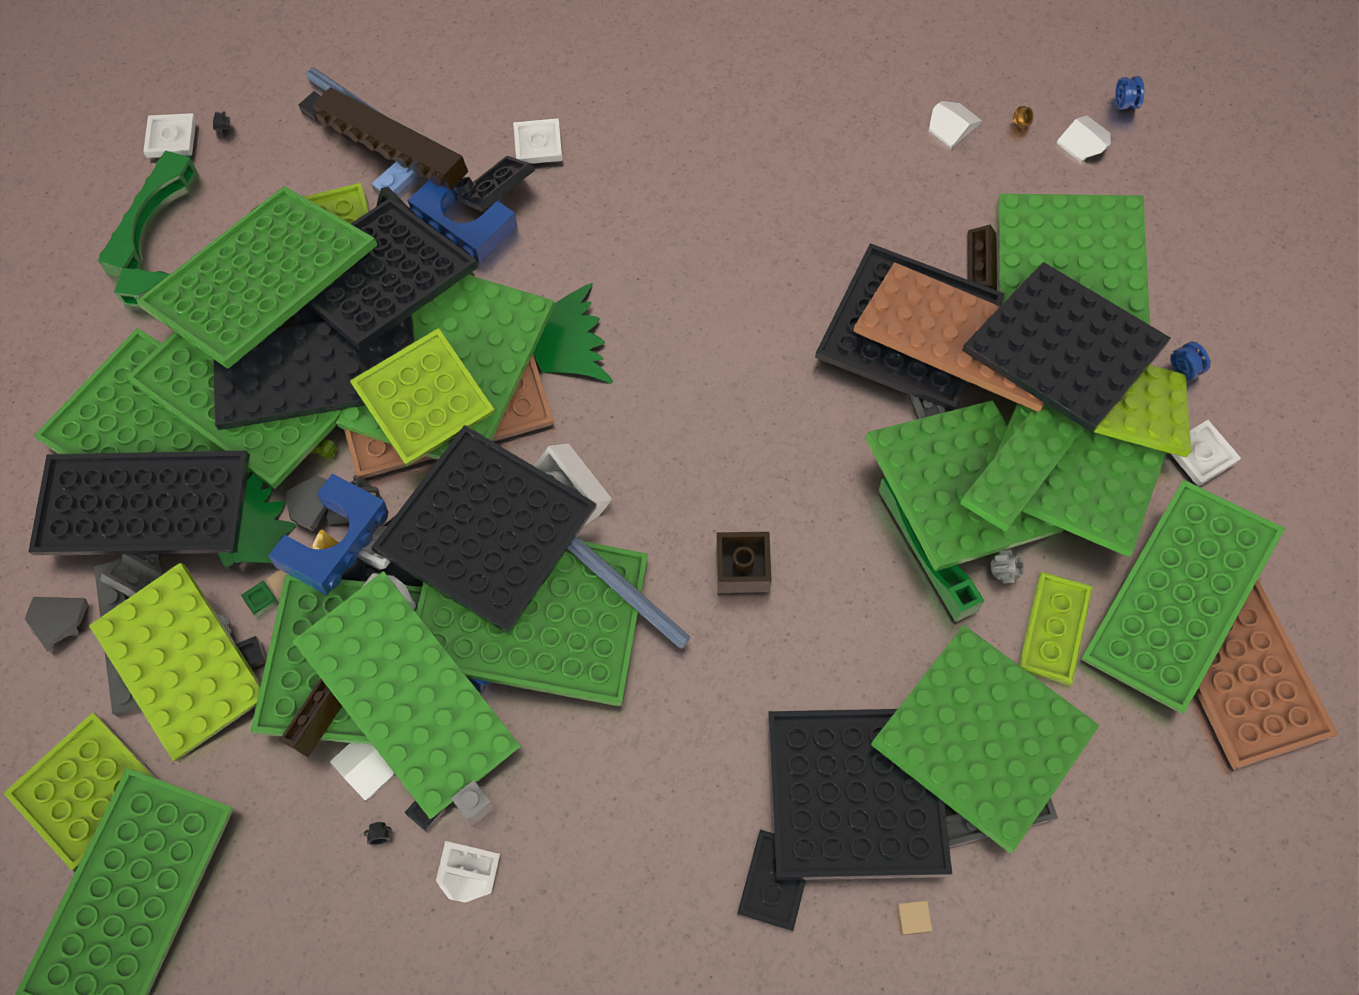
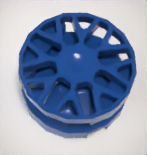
M1133 76L1131 79L1128 77L1118 79L1115 90L1118 109L1126 110L1129 107L1131 109H1139L1142 106L1144 83L1141 76Z
M1190 341L1174 350L1170 355L1174 371L1185 374L1186 381H1191L1210 369V358L1206 350L1197 342Z

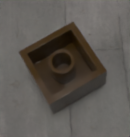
M769 531L716 532L717 593L770 592L772 578Z

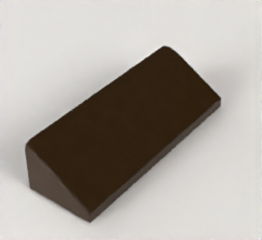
M991 224L968 230V280L997 290L996 232Z
M321 678L279 739V742L305 757L310 756L342 707L341 703Z

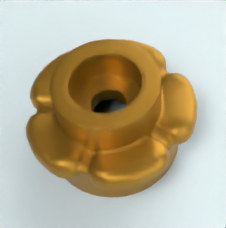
M1017 107L1013 114V121L1019 128L1023 129L1033 122L1034 115L1030 107Z

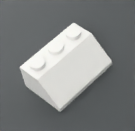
M569 443L548 446L534 465L536 468L597 503L596 509L585 525L599 517L612 501L610 495Z

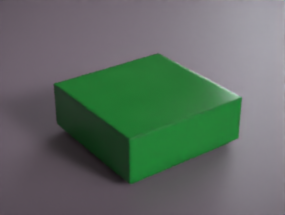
M264 580L241 594V597L256 618L279 603Z

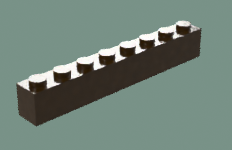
M331 87L312 104L317 113L316 118L323 125L327 124L338 133L348 135L353 141L365 144L370 150L378 151L388 160L393 159L403 168L415 171L417 175L432 180L439 187L443 186L451 191L468 173L462 155Z

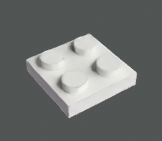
M194 114L148 115L143 151L147 158L161 157L165 150L183 156H192L196 125Z
M559 118L513 122L516 159L531 164L563 161Z
M1209 420L1190 430L1191 453L1187 457L1171 454L1198 487L1241 460V457Z

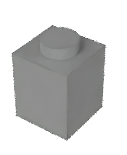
M474 780L451 798L472 826L495 809Z

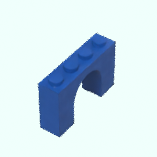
M428 180L407 200L410 209L421 220L472 256L477 262L480 263L517 227L515 213L499 201H496L483 215L474 221L457 223L445 217V213L449 206L458 199L455 193L456 189L453 188L450 191L443 186L435 185L432 180Z
M333 473L317 492V495L324 507L349 520V529L343 540L331 548L319 550L309 548L284 535L268 555L276 568L325 595H328L332 589H335L340 584L342 575L347 568H351L355 564L357 555L363 547L369 545L374 532L386 522L389 513L384 500Z

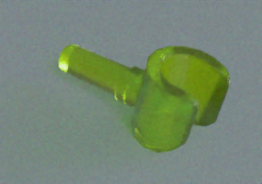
M324 440L321 447L316 446L310 453L320 454L327 459H331L337 447L333 446L334 443L332 441Z

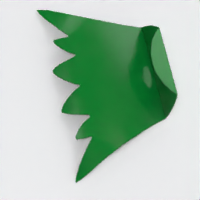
M593 283L577 289L555 303V307L533 352L542 373H574L594 377L610 384L613 383L611 377L599 365L594 363V361L603 360L604 358L598 353L590 351V349L605 343L599 336L587 332L599 322L600 318L582 315L592 304V302H581L591 289Z
M255 474L247 479L237 553H218L224 567H229L234 562L272 563L268 555L282 537L296 527V524L289 521L274 520L281 513L285 501L265 503L272 491V487L260 490L264 481Z

